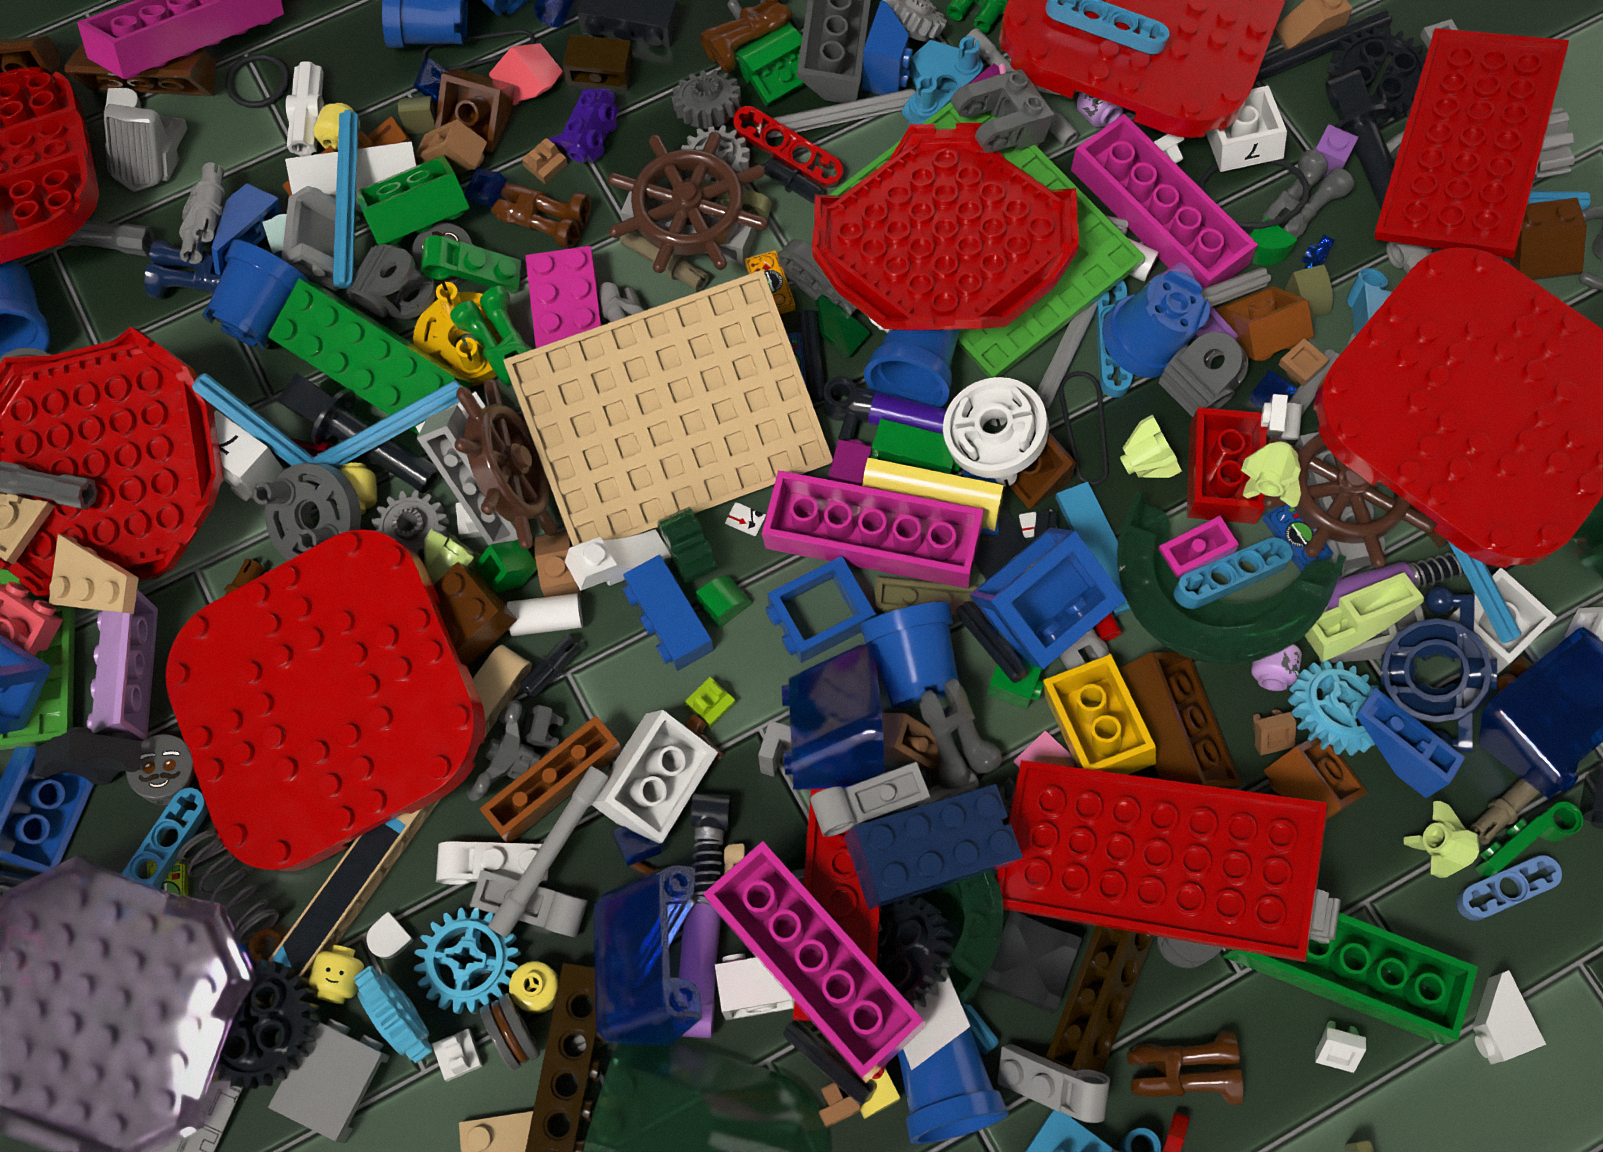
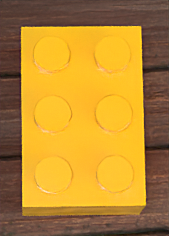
M1111 654L1043 680L1045 698L1077 768L1129 775L1156 764V746Z

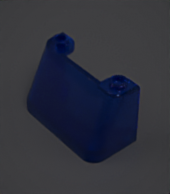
M1578 628L1499 692L1483 711L1479 745L1549 800L1559 791L1565 793L1573 787L1578 780V775L1575 774L1578 763L1603 742V641L1587 628Z
M874 644L858 645L789 677V685H782L783 707L790 706L791 752H784L785 775H793V790L823 789L838 786L842 788L849 787L884 774L883 720Z
M669 866L609 890L595 904L596 1026L601 1037L608 1042L671 1045L702 1019L701 996L696 985L687 979L670 978L667 906L669 904H683L691 898L695 891L694 867Z

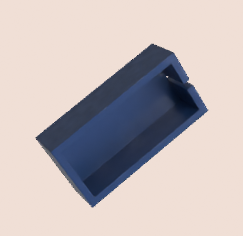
M996 784L856 825L844 835L868 909L872 910L1003 869L1023 858L1011 824L1004 826L1002 823L1008 815Z

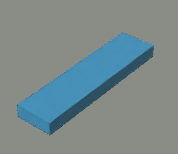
M1085 482L1057 493L1055 499L1070 529L1078 533L1126 598L1123 603L1112 611L1114 617L1144 606L1147 600L1089 483Z

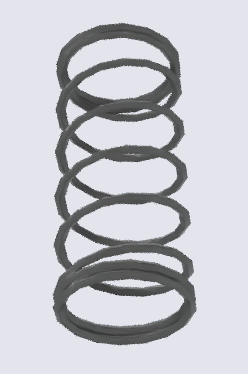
M216 830L204 831L182 846L178 852L177 860L180 864H190L187 873L189 877L201 878L199 890L201 893L212 894L210 906L215 909H224L221 921L224 924H235L232 936L237 943L246 944L252 942L274 926L279 918V913L276 909L264 910L269 904V899H265L249 908L239 920L231 922L225 920L224 916L227 909L250 897L258 889V884H251L241 890L227 905L215 906L213 899L216 893L239 882L246 875L247 869H240L232 873L215 890L205 891L202 888L204 879L228 867L235 860L233 854H228L216 861L204 875H193L191 867L195 862L211 856L223 846L222 839L218 837ZM216 835L215 839L196 855L182 859L192 846L207 837ZM232 857L226 864L212 871L218 864ZM243 872L237 879H235V880L232 881L231 883H229V884L223 886V885H224L225 883H227L231 878H233V877L236 876L237 874ZM254 887L247 895L235 901L243 893ZM263 903H265L261 908H259L258 910H256V911L253 912L252 914L248 915V914H249L251 911H253L255 908H257L258 906H260V905H262ZM273 915L257 931L248 936L241 937L245 931L259 920ZM243 921H246V922H245L243 925H241L240 928L236 931V929H237V927L239 926V924H240L241 922H243Z

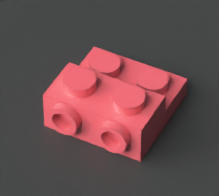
M8 582V584H0V635L33 656L38 651L47 650L63 621L54 614L56 607L43 600H32L27 596L29 590L19 583Z

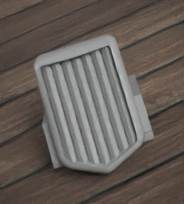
M108 104L104 110L107 171L110 172L115 180L133 192L155 186L160 180L168 181L180 160L177 148L188 129L185 119L159 115L157 112L149 109Z

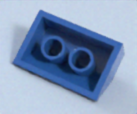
M15 747L0 781V861L54 876L94 784L79 775L71 773L54 774L47 778L34 776L36 749L33 747Z

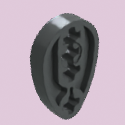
M793 239L779 252L778 261L782 270L802 291L815 300L822 295L850 315L856 311L857 308L838 294L813 258L812 246L802 240Z

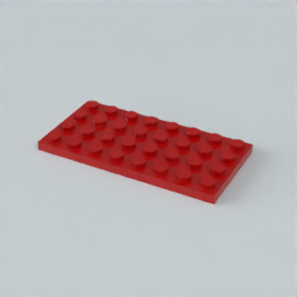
M1434 29L1375 229V240L1440 249L1472 248L1490 252L1494 256L1514 258L1566 59L1569 40Z
M1021 760L1008 825L1011 824L1023 858L1006 868L998 870L992 905L998 909L1307 962L1328 804L1326 802Z

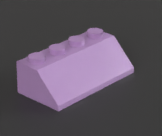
M138 590L134 614L105 610L98 614L97 624L100 631L99 645H96L94 650L97 670L96 678L91 683V695L94 699L93 711L89 714L87 726L92 730V734L123 733L127 735V739L137 741L147 739L158 608Z

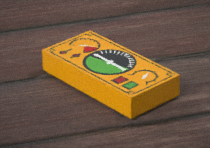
M776 250L746 258L745 266L748 274L761 270L764 271L779 315L794 311L795 302L784 272L779 264Z

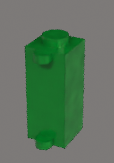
M880 419L870 458L946 474H952V471L959 472L960 466L952 458L946 445L944 434Z

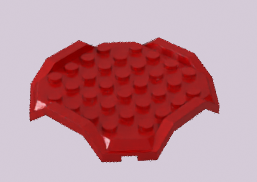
M980 122L956 123V129L935 130V124H911L890 159L841 196L815 195V223L812 239L813 258L838 294L883 329L941 330L1006 327L1055 287L1077 254L1079 235L1076 188L1050 190L1005 159L999 150L990 153L984 152L975 139V133L982 125Z
M131 326L118 338L109 342L55 355L4 357L0 363V461L23 465L32 471L57 476L68 474L95 480V487L98 493L96 502L88 510L60 505L52 499L33 495H16L25 499L46 501L55 507L14 565L0 558L1 569L8 570L19 578L18 582L36 596L50 597V583L53 575L58 534L69 535L75 538L78 544L93 549L99 557L106 561H112L137 576L138 582L156 579L174 569L214 508L223 479L214 409L211 403L192 389V385L198 376L191 366L143 332Z

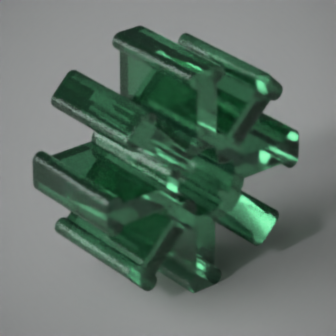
M690 506L658 520L657 526L663 536V542L669 550L676 570L679 571L684 584L718 568L711 554L710 544L704 538L702 527L698 519H695Z

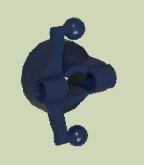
M1438 586L1430 589L1426 594V607L1432 613L1439 615L1448 613L1453 607H1460V623L1436 618L1415 622L1398 632L1387 647L1385 655H1382L1381 686L1386 688L1398 707L1415 718L1432 722L1458 719V739H1451L1444 731L1436 730L1432 732L1457 752L1472 753L1473 713L1480 709L1491 694V690L1497 691V658H1492L1490 651L1481 638L1474 633L1475 595L1453 594L1450 589ZM1440 656L1449 659L1451 662H1455V659L1461 660L1460 685L1452 683L1445 688L1438 689L1424 682L1416 684L1417 658L1427 661L1432 657Z

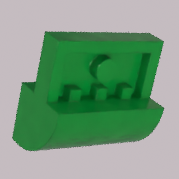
M790 24L784 25L782 28L763 36L734 53L737 68L747 84L752 83L766 107L805 85L797 77L802 36Z

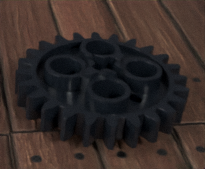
M1374 27L1371 35H1369L1364 29H1361L1358 37L1350 34L1347 42L1341 41L1338 49L1334 50L1327 72L1330 73L1327 81L1358 69L1363 76L1368 92L1386 55L1391 54L1392 58L1374 94L1369 95L1373 105H1388L1391 115L1398 121L1402 113L1408 116L1410 114L1427 55H1420L1424 47L1423 45L1412 46L1413 36L1406 41L1403 40V31H1399L1396 36L1391 35L1390 27H1387L1384 34H1380L1378 28Z
M910 897L881 906L880 924L883 930L879 932L877 956L878 970L914 1010L915 1003L924 1008L927 1006L925 998L927 993L934 996L938 994L934 984L936 981H946V978L941 974L942 968L952 966V963L945 959V955L954 951V947L946 943L953 936V933L945 928L949 921L941 916V910L921 897L918 899Z
M258 959L257 964L244 962L243 971L236 968L229 969L231 980L217 979L221 990L219 992H207V995L213 1002L211 1006L205 1005L200 1007V1010L208 1015L206 1020H201L196 1025L206 1028V1033L196 1040L199 1043L208 1045L200 1054L201 1058L212 1059L207 1069L219 1072L218 1079L221 1081H231L230 1086H245V1088L257 1089L259 1085L271 1087L273 1085V1078L275 1080H286L285 1068L298 1070L299 1065L295 1058L297 1056H309L308 1051L303 1046L305 1042L316 1041V1038L308 1032L309 1028L319 1025V1021L310 1019V1014L318 1010L319 1005L308 1003V1000L315 994L314 990L303 989L308 979L296 976L297 969L288 966L284 967V963L277 961L270 963V961ZM275 992L276 999L274 1001V1004L270 1007V998L272 994ZM240 1003V1012L239 1015L236 1017L235 1010ZM280 1030L281 1038L278 1044L276 1045L275 1036L277 1032ZM245 1041L246 1048L244 1053L241 1055L240 1048L242 1043Z

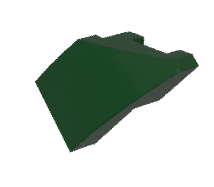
M821 295L815 301L819 315V335H822L847 359L870 332L850 314Z

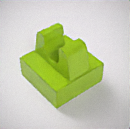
M711 677L685 700L686 706L700 719L705 721L710 728L736 704L735 699Z

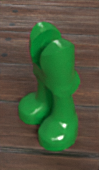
M495 286L484 292L480 298V306L502 337L503 341L500 344L496 342L489 331L481 311L474 301H465L455 306L450 313V319L458 329L469 332L477 340L483 349L482 355L485 360L489 362L497 377L509 387L512 383L503 360L533 349L525 344L520 333L515 330L507 312L511 299L508 291L503 286Z

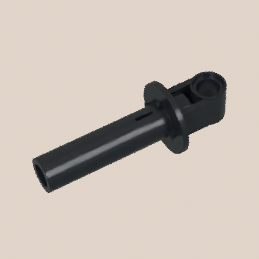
M1358 69L1326 81L1325 87L1330 103L1336 110L1340 120L1334 127L1358 137L1354 148L1381 210L1395 163L1379 126L1390 117L1391 110L1386 104H1372L1363 76Z
M295 373L277 399L278 402L302 418L305 417L314 423L311 440L316 445H320L322 442H329L334 437L344 441L372 426L371 423L352 412L356 400V395L353 391L343 389L332 398L317 385L298 373ZM394 438L362 454L422 494L431 488L439 475V470L434 464Z

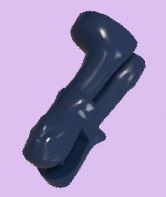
M156 240L150 248L149 256L152 264L147 263L145 269L147 296L153 299L164 298L168 287L193 288L196 291L214 293L221 276L215 274L212 253L203 250L202 260L197 264L189 263V253L188 259L185 262L180 258L181 249L174 248L168 241ZM172 266L190 267V268H196V271H195V273H193V272H188V271H182V270H177V269H171V267H172Z

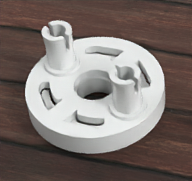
M1004 377L980 380L963 389L950 403L943 422L944 439L955 462L971 474L985 478H995L998 484L1006 486V479L1009 486L1015 483L1017 473L1027 468L1038 458L1045 447L1049 433L1046 410L1038 394L1028 385L1018 380ZM996 419H999L1001 426L1007 422L1006 427L1001 432L995 434L987 433L982 429L987 421L993 426H998ZM1034 431H1036L1035 437H1034V439H1033V441H1032V443H1031V446H1030V442H1031V440H1032V438H1033ZM959 445L962 446V448L964 449V451L968 454L969 458H968L967 455L962 451V449L960 448Z

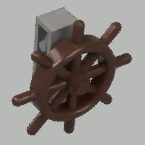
M716 131L709 134L703 150L682 149L668 152L659 135H652L649 139V144L657 158L647 164L636 179L617 173H611L608 176V183L611 186L630 191L620 212L622 222L612 225L609 228V234L613 238H619L638 230L649 243L660 249L653 263V270L656 273H663L666 270L672 254L696 255L702 253L709 255L715 268L718 270L725 269L727 261L744 266L745 259L748 257L757 235L756 229L765 230L768 227V220L765 217L743 211L742 186L762 178L765 175V168L761 165H756L736 174L727 162L715 155L721 141V135ZM680 171H693L690 180L684 182ZM706 174L718 180V182L701 188ZM667 176L673 190L656 184ZM728 192L730 198L729 206L708 201Z
M488 379L484 383L488 406L484 408L480 407L467 387H460L456 392V396L468 413V419H466L459 406L455 405L429 416L417 439L488 545L518 539L521 548L529 549L533 545L529 519L535 517L548 536L555 535L558 528L546 510L550 496V485L524 416L520 417L511 408L502 405L498 384L493 379Z
M1319 432L1301 435L1295 446L1288 443L1298 453V461L1301 468L1298 477L1301 496L1298 505L1294 509L1300 518L1315 531L1305 548V554L1308 557H1317L1326 543L1334 553L1330 559L1335 573L1373 565L1375 568H1382L1386 564L1384 535L1393 530L1401 520L1426 533L1434 531L1432 529L1436 526L1435 522L1409 508L1411 504L1394 492L1393 499L1372 488L1383 485V483L1378 480L1373 486L1338 460L1324 444ZM1272 437L1268 441V444L1274 442L1288 443L1279 437ZM1266 495L1263 498V505L1268 509L1288 505L1280 499V496ZM1372 504L1388 513L1380 519L1373 521L1374 510Z

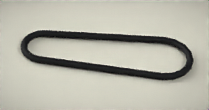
M525 29L463 37L464 41L525 34L530 37L531 44H535L534 35ZM429 44L422 52L421 61L424 68L429 72L442 74L455 69L462 70L500 61L504 55L446 69H434L427 64L426 55L433 47L444 44Z
M1075 371L1063 377L1058 393L1071 455L1076 462L1074 468L1076 476L1082 483L1088 482L1090 486H1096L1103 483L1109 473L1102 391L1099 381L1093 375L1083 371ZM1075 376H1083L1090 379L1097 391L1104 472L1102 477L1095 481L1087 480L1081 475L1063 393L1066 381Z

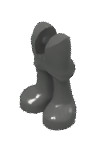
M1311 149L1306 150L1298 161V168L1303 172L1310 185L1309 190L1325 176L1328 169V162L1320 152ZM1342 168L1332 169L1316 192L1309 198L1300 213L1291 218L1283 229L1295 238L1302 235L1307 228V224L1325 204L1333 199L1346 196L1354 188L1352 176ZM1298 178L1287 191L1283 190L1278 198L1267 208L1260 222L1265 217L1272 220L1294 210L1300 202L1299 200L1302 198L1303 186Z
M952 678L943 684L949 706L942 709L939 700L932 690L921 693L920 703L921 715L926 723L929 724L931 734L936 739L938 747L937 779L939 784L946 789L962 787L970 779L968 767L958 752L951 734L956 728L961 739L965 760L974 771L987 773L998 768L1002 762V756L997 746L981 739L973 722V719L976 717L971 709L967 694L959 681Z

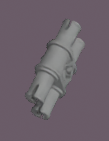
M208 162L203 166L202 179L191 188V195L183 209L182 219L184 221L179 231L180 237L183 240L180 258L186 262L189 253V263L197 264L202 260L203 245L214 238V230L222 215L223 207L221 203L224 200L225 191L221 183L224 170L218 165L215 173V163Z

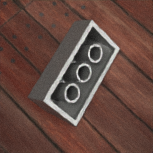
M807 0L797 77L824 100L846 103L857 99L871 0Z

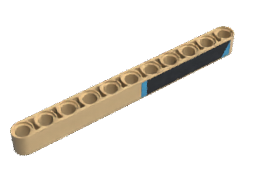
M499 645L494 649L473 678L484 708L485 737L498 720L501 710L521 688L520 682L532 669L531 662L503 645ZM440 799L412 814L403 813L357 837L268 961L270 963L277 961L284 963V967L297 969L296 976L305 977L309 980L317 954L322 951H331L333 945H337Z

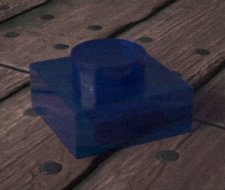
M428 58L422 62L413 88L425 96H433L438 104L441 74L448 71Z
M477 168L464 196L472 203L493 207L507 179L499 172Z
M1323 234L1317 246L1311 243L1301 260L1306 263L1304 269L1322 265L1335 240Z
M1269 370L1251 392L1248 399L1262 408L1264 402L1270 403L1273 394L1288 395V403L1298 389Z
M625 826L613 830L614 841L627 867L661 854L660 843L644 837Z

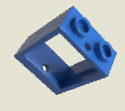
M842 556L767 593L769 606L765 607L766 613L774 626L779 624L785 635L781 638L790 656L796 654L801 663L861 633L860 625L876 617V613ZM833 579L853 616L804 641L783 603Z

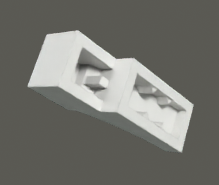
M654 529L621 539L602 540L601 537L570 547L565 564L581 591L605 581L609 586L624 580V573L659 554L665 564H669L672 556L658 532Z

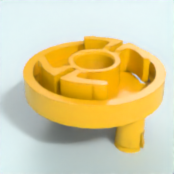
M445 282L448 290L445 291L443 285L440 284L436 289L438 300L433 302L419 317L414 329L413 343L445 365H447L445 362L451 365V369L473 382L471 387L481 385L486 380L493 379L497 375L482 355L483 349L477 340L475 341L467 337L465 338L467 346H464L461 339L457 342L456 347H454L458 337L470 333L458 329L450 319L451 311L462 302L474 301L480 309L484 321L496 342L500 344L503 339L481 309L480 298L483 294L458 292L457 287L453 283ZM428 328H429L428 337H427V341H426V334H427V331H428Z

